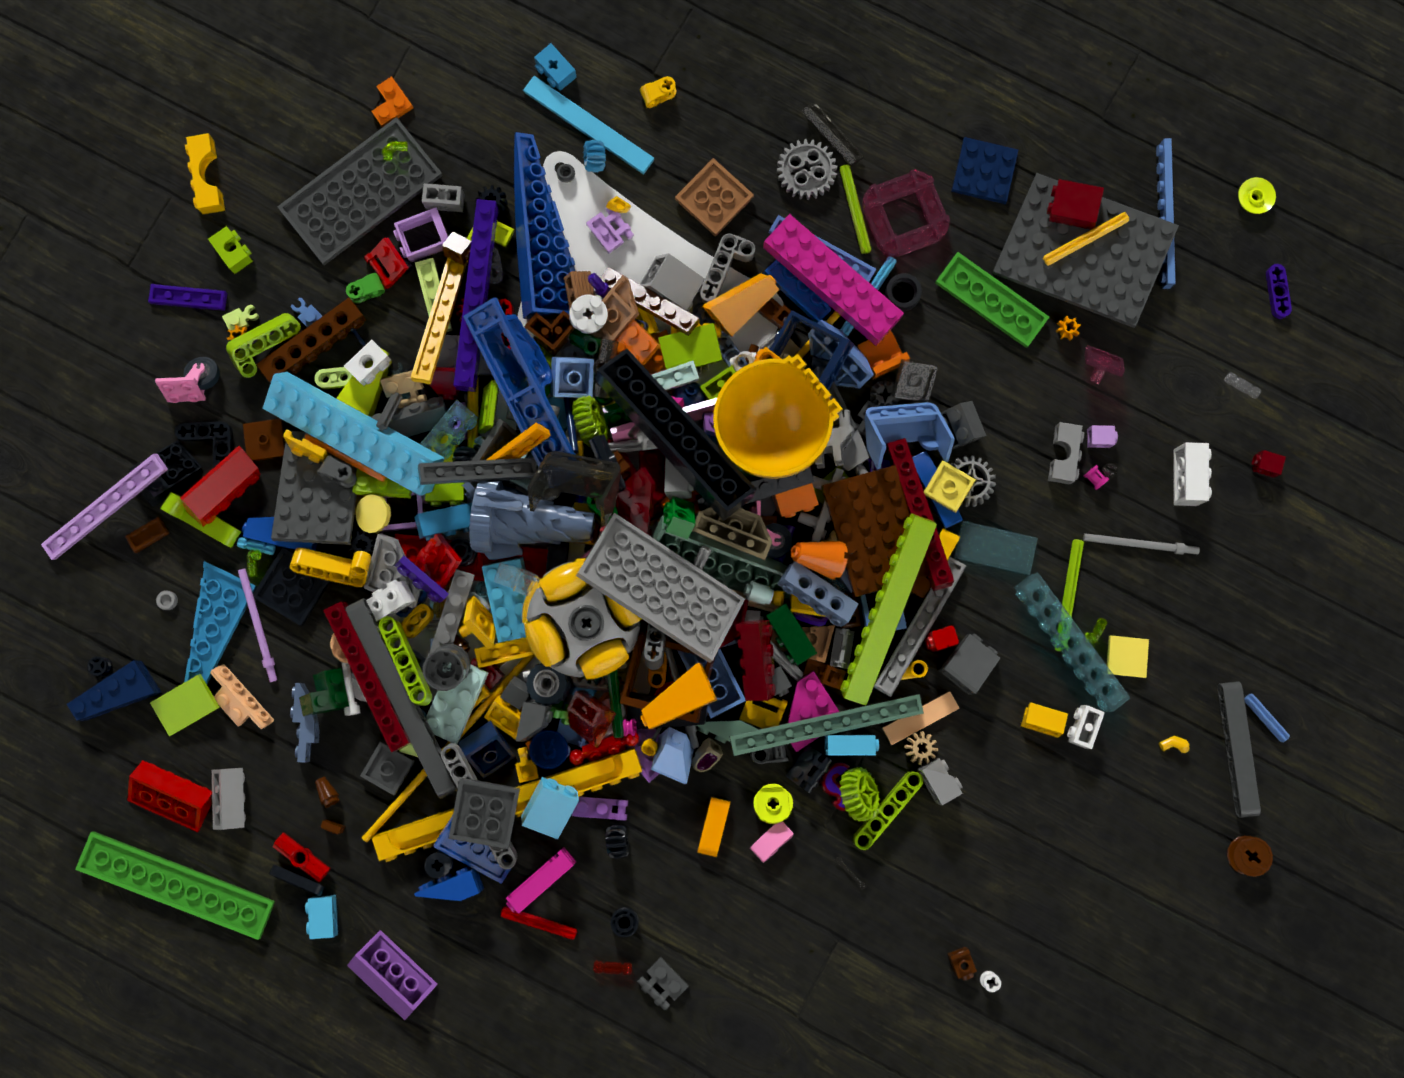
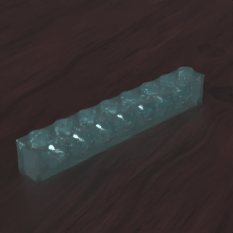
M1038 572L1031 574L1014 587L1017 591V597L1027 604L1028 612L1038 619L1040 628L1052 638L1050 639L1051 643L1057 649L1060 648L1063 653V659L1066 663L1072 665L1075 669L1073 671L1078 679L1083 680L1086 684L1087 692L1092 696L1094 695L1097 699V705L1102 711L1114 712L1130 699L1127 692ZM1034 592H1037L1039 595L1037 602L1033 599ZM1046 607L1049 608L1051 612L1049 617H1046L1044 614V610ZM1057 623L1061 624L1062 631L1060 633H1058L1056 630ZM1069 639H1072L1073 641V647L1071 649L1068 647L1067 644ZM1081 654L1085 657V662L1083 664H1081L1079 661V657ZM1092 670L1096 672L1095 680L1091 678ZM1104 686L1108 688L1107 695H1104L1102 692Z

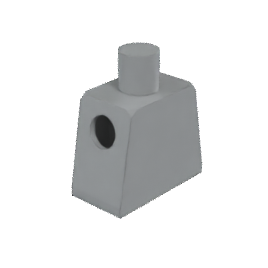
M856 430L853 438L843 450L844 465L840 467L846 474L854 470L856 475L868 473L863 463L867 462L870 457L859 431ZM827 453L834 462L833 453Z

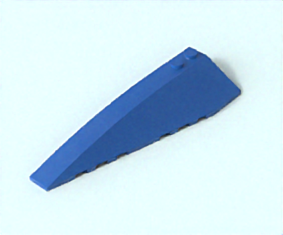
M516 132L514 140L515 223L523 319H531L536 312L544 319H556L563 310L569 314L570 309L564 277L571 271H575V261L570 256L568 249L570 246L563 234L564 228L556 203L552 200L550 194L552 192L550 185H547L545 179L546 172L539 160L540 154L534 135Z

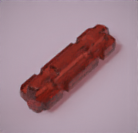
M595 961L593 971L594 973H623V975H631L632 964L624 963L623 965L618 962L602 963V961Z

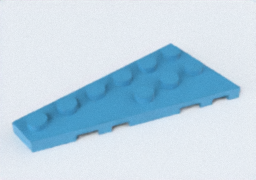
M204 561L203 578H201L200 596L197 600L193 625V639H191L190 644L191 652L187 662L184 682L201 674L206 684H208L212 676L210 674L211 670L217 667L248 605L240 578ZM250 583L252 593H254L258 586Z

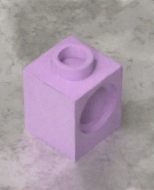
M1092 425L1087 429V448H1111L1118 440L1115 426Z

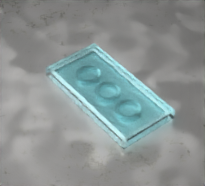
M962 521L959 533L960 538L957 542L954 559L1030 575L1038 538Z

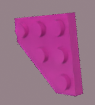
M814 671L796 681L788 723L839 712ZM817 738L790 744L798 752Z

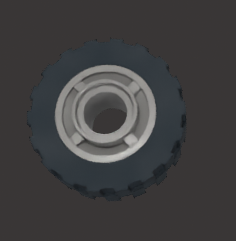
M542 663L535 665L527 676V692L536 703H541V705L559 704L570 694V689L572 688L571 677L549 666L545 667ZM549 678L552 681V685L550 688H548L546 685V682Z

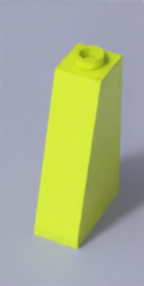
M373 361L366 362L365 368H370L373 365ZM392 361L389 362V366L384 371L380 370L375 375L376 378L372 383L365 386L352 375L336 399L372 417L383 390L380 380L387 377Z

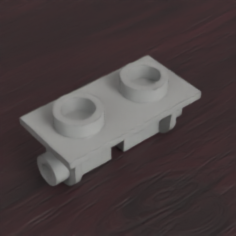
M844 628L835 629L830 666L848 669L855 631Z

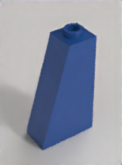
M274 517L248 518L247 522L243 525V537L292 550L306 548L316 551L318 543L273 541L271 536Z

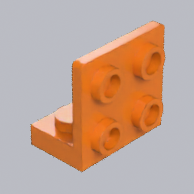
M891 330L877 346L869 340L857 346L869 362L874 374L872 376L873 379L906 365L910 360L907 352L902 353Z

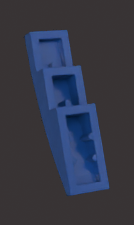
M927 451L912 457L924 490L937 470ZM927 497L945 529L963 521L959 510L954 513Z

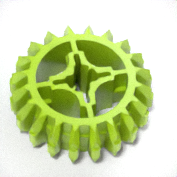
M589 395L574 401L572 405L573 419L577 432H579L583 442L588 447H591L589 440L597 435H605L607 440V423L603 411L595 398Z
M856 767L844 772V775H841L842 780L840 781L841 787L839 790L841 791L840 797L843 800L842 804L845 805V811H848L849 816L858 821H867L876 817V814L879 813L878 808L880 807L879 801L881 799L879 798L880 792L877 790L878 785L875 784V779L871 777V773L862 767Z

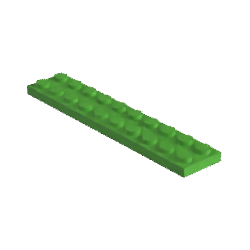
M97 832L90 833L75 869L257 940L261 939L275 904L274 900Z

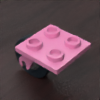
M198 357L191 360L185 366L184 377L156 378L155 382L167 402L206 401L204 391L213 387L218 382L220 370L212 359Z
M761 501L752 503L749 511L761 516ZM772 523L767 525V531L772 539L767 557L780 558L786 555L792 546L790 531L781 524Z

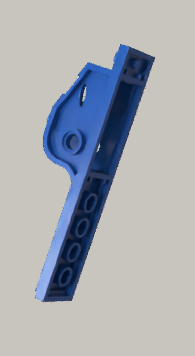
M497 298L490 299L464 315L463 317L521 433L535 423L542 425L550 431L551 436L531 450L549 489L553 490L583 474L584 471L546 397L545 386L552 382V372L539 345L529 335L515 314L505 315ZM502 332L504 336L507 337L511 349L507 348L504 345L503 338L501 336Z

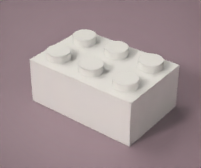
M1186 442L1174 449V505L1198 506L1209 501V498H1211L1212 490L1209 487V479L1211 478L1212 471L1209 468V460L1211 459L1209 443Z

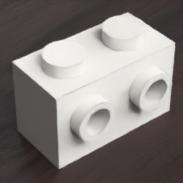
M393 580L386 584L387 588L374 591L372 597L366 600L376 621L386 616L390 617L416 601L406 580L399 582Z
M1080 705V708H1077L1074 713V725L1069 728L1067 737H1069L1068 742L1085 749H1092L1105 712L1087 705Z

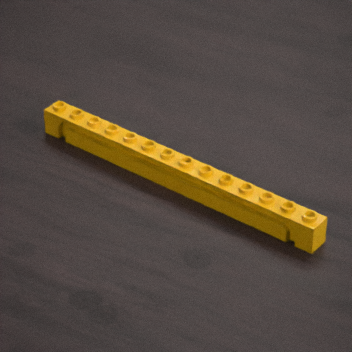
M632 747L620 751L618 754L609 755L600 760L591 761L544 778L554 779L564 786H572L578 791V797L584 795V791L591 789L594 792L602 789V785L607 783L615 785L620 783L622 778L628 777L633 779L640 776L639 773L642 772V765L636 748ZM541 779L516 787L520 788L515 814L517 817H521ZM454 808L376 834L372 841L379 861L385 859L388 862L396 859L399 854H412L416 852V848L423 846V849L434 846V842H436L452 817Z

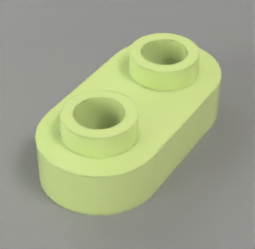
M345 367L321 369L315 374V383L322 389L343 388L352 377V374ZM344 375L348 376L346 381H342ZM328 377V382L323 383V379Z

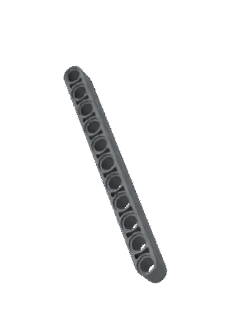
M363 598L347 606L346 612L437 796L442 799L458 791L441 758L442 750L420 706L413 703L407 694L379 630V623L376 621L366 599Z

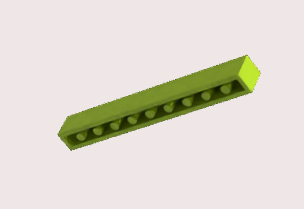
M911 513L910 517H907L904 522V533L897 540L896 546L898 548L896 553L892 554L889 565L891 566L889 571L883 576V587L876 594L875 608L870 610L868 626L863 628L861 634L863 639L861 644L856 646L854 652L856 657L854 662H851L848 667L847 673L849 675L847 680H844L840 690L845 699L867 705L937 524L932 520Z

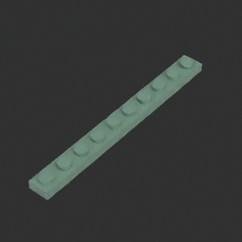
M920 694L732 735L729 738L733 756L920 715L924 714Z

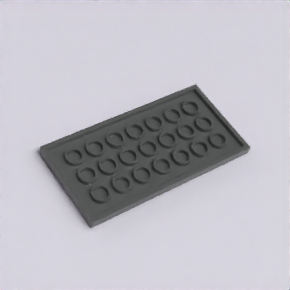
M396 117L277 207L325 266L423 191L424 184H433L443 175Z

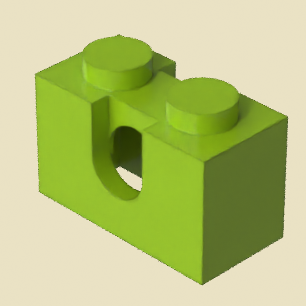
M226 226L208 239L234 274L253 262L249 256L252 254L245 244L242 246L239 243L241 238L235 230L231 231ZM233 246H236V249L229 252Z

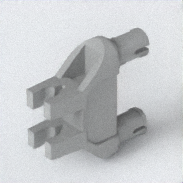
M844 410V414L843 411L838 413L839 427L832 429V434L825 450L815 461L817 469L825 468L824 454L833 453L836 466L844 465L843 450L855 433L854 427L851 426L849 410Z

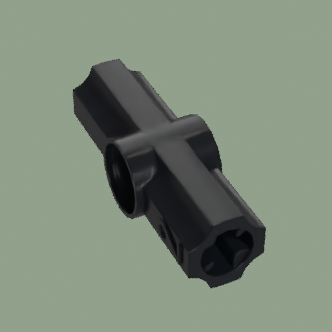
M605 435L593 437L589 440V443L596 457L595 461L600 474L604 477L611 495L622 492L626 489V484L619 471L620 467L614 453L611 452Z

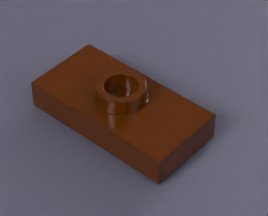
M158 516L126 535L125 538L133 552L138 553L170 534L161 517Z

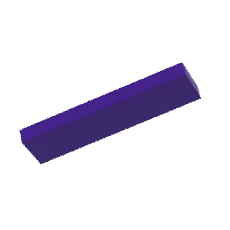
M151 284L148 302L156 305L225 311L227 292Z

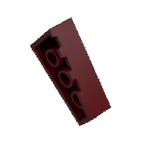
M753 620L736 624V631H740L741 634L740 639H738V648L743 650L740 663L742 669L745 670L742 676L745 701H768L773 698L776 692L775 684L772 681V676H774L775 672L774 664L771 662V656L774 653L773 645L770 643V637L773 633L772 625H770L769 620Z

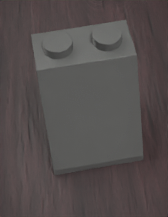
M967 634L938 670L968 695L978 692L1000 660V657L997 656L998 652L991 646L986 647L982 644L983 640L976 634Z

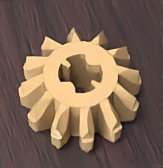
M923 731L920 732L919 737L917 733H913L914 740L909 737L907 738L911 745H904V748L910 749L906 756L913 755L910 760L911 762H915L918 758V765H922L923 759L926 764L930 763L928 756L935 759L936 756L931 752L938 751V748L932 747L937 741H929L932 735L928 734L925 737ZM923 743V748L925 749V751H920L919 753V748L917 747V745H922Z

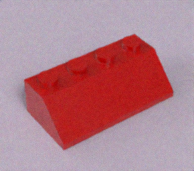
M238 446L180 497L186 512L203 527L206 524L212 523L219 512L226 510L236 497L239 498L243 495L245 489L250 484L253 485L259 480V469L245 451Z
M142 760L129 776L127 801L199 832L212 805V791Z

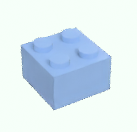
M552 357L550 395L574 398L589 395L593 397L594 359Z

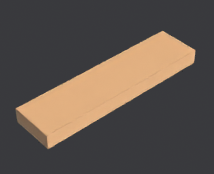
M949 691L923 705L924 714L897 719L884 726L882 730L890 744L893 745L960 709L951 692Z

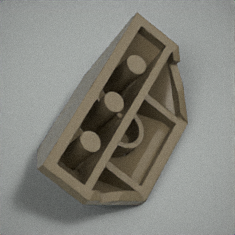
M711 507L700 511L692 530L707 538L763 560L766 559L772 544V539L762 517L742 508L738 509L724 521Z

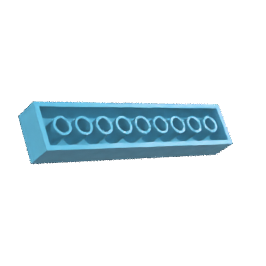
M289 372L273 375L263 405L264 410L419 496L432 492L435 484L420 485L418 464L443 462L444 457L389 427L380 431L376 427L377 420Z

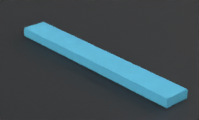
M533 76L523 89L525 94L592 140L603 142L605 149L643 175L653 163L654 157L536 76Z

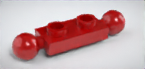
M635 733V736L628 734L622 738L611 736L582 746V751L575 749L570 752L569 761L574 765H579L585 758L589 761H597L602 757L618 754L626 749L625 745L635 746L639 742V735Z

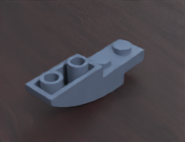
M295 683V687L292 688L294 706L290 710V717L293 718L292 722H300L296 732L297 738H299V745L295 749L297 762H310L311 743H319V721L317 714L303 716L299 697L310 693L304 683Z

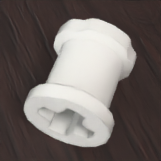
M985 971L981 974L980 983L987 991L995 992L1000 989L1001 980L994 972ZM987 980H994V983H987Z

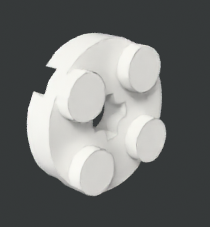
M593 295L578 297L572 303L569 310V320L572 326L585 334L598 332L605 325L608 317L604 302L600 297ZM587 309L590 312H593L591 319H588L587 316H583V313H585Z

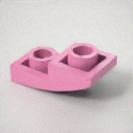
M784 822L775 824L750 849L764 863L783 844L792 838L794 833Z

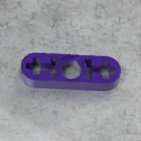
M1274 264L1266 271L1272 315L1277 319H1283L1292 311L1285 268L1280 264ZM1275 270L1280 275L1276 277V275L1272 274V272ZM1275 287H1280L1283 290L1282 296L1275 294ZM1280 306L1282 309H1285L1283 313L1282 311H1278V308Z

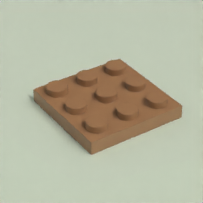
M714 158L675 196V200L715 237L754 198V194Z

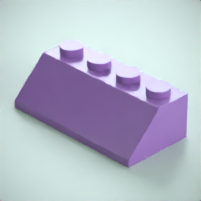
M381 930L347 965L404 1020L437 986V983Z

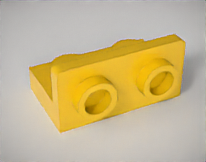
M501 693L493 701L484 718L488 721L491 720L495 726L516 740L522 708L519 710L500 698Z

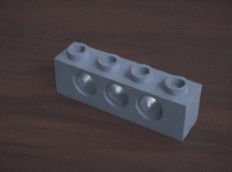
M795 561L787 566L778 582V585L785 592L793 594L801 603L809 605L817 614L824 615L836 626L842 627L849 623L858 606L857 602ZM799 581L803 584L804 588L799 585ZM815 592L818 593L819 599L815 596ZM831 603L834 604L835 610L831 607Z

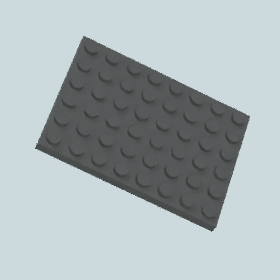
M1036 173L993 270V274L1135 328L1179 225L1102 197L1095 227L1123 212L1127 213L1129 221L1047 266L1043 260L1044 255L1091 229L1049 221L1050 214H1047L1049 202L1053 203L1054 197H1051L1053 185L1057 186L1058 180Z

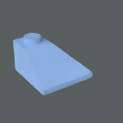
M669 727L658 737V750L654 755L651 770L687 784L694 749H692L686 734Z

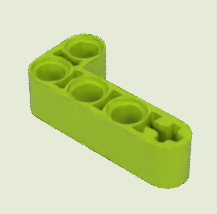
M284 313L229 341L226 350L235 368L246 378L254 376L257 372V366L252 357L296 335L300 331V323L291 314Z
M170 492L160 509L183 520L230 548L233 547L242 531L218 517L212 523L206 524L203 527L186 512L180 499L181 496Z

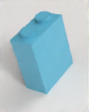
M875 735L824 736L825 755H876V751H879V740L875 739Z
M542 777L521 815L522 826L558 839L579 802L578 791L572 786H564L554 779Z

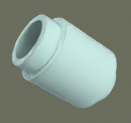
M751 581L750 584H746L743 594L746 595V600L769 605L772 601L774 590L770 589L769 586Z

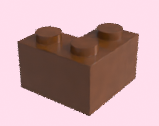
M564 310L552 324L536 312L524 326L536 343L554 357L569 341L570 333L575 329L569 320V314Z

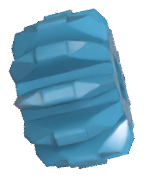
M597 140L586 141L583 151L585 169L592 173L603 171L606 161L604 143Z

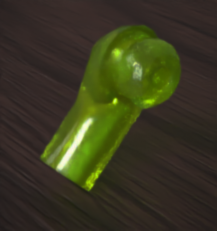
M404 141L390 142L382 149L383 159L390 161L393 158V153L396 151H408V143Z
M250 550L247 553L248 577L258 576L257 560L261 559V552L259 550Z
M1104 618L1097 620L1092 633L1088 632L1085 634V641L1087 643L1095 644L1098 642L1107 625V621Z

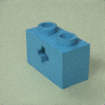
M551 43L534 57L537 71L541 75L544 73L548 83L559 91L577 78L575 69Z

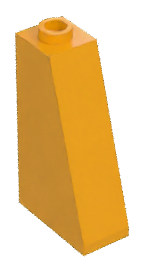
M760 273L705 303L702 307L718 326H721L722 332L732 337L779 291V288L776 286V280L771 275Z
M697 663L641 710L643 714L641 720L645 727L648 726L649 729H654L717 701L702 663Z

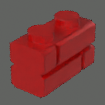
M951 625L928 633L924 642L926 648L934 652L957 645L959 640L955 628Z

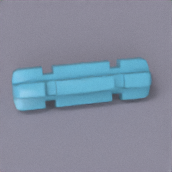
M243 537L238 538L237 547L247 548L248 550L274 555L275 545L251 539L248 540Z

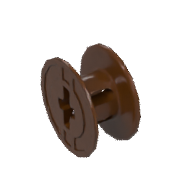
M1246 835L1237 837L1230 843L1227 850L1230 866L1240 874L1257 877L1266 873L1272 865L1273 854L1271 848L1260 838ZM1245 852H1250V856H1252L1254 860L1248 859L1249 856Z

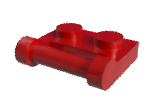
M383 238L364 257L365 261L370 263L378 274L384 289L390 288L409 268L389 238ZM377 257L379 258L387 272L390 274L389 277H387V275L377 262Z

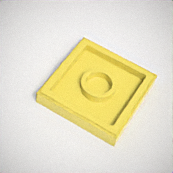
M942 460L925 488L924 493L925 496L956 513L976 479Z
M1110 635L1106 674L1146 678L1149 639Z

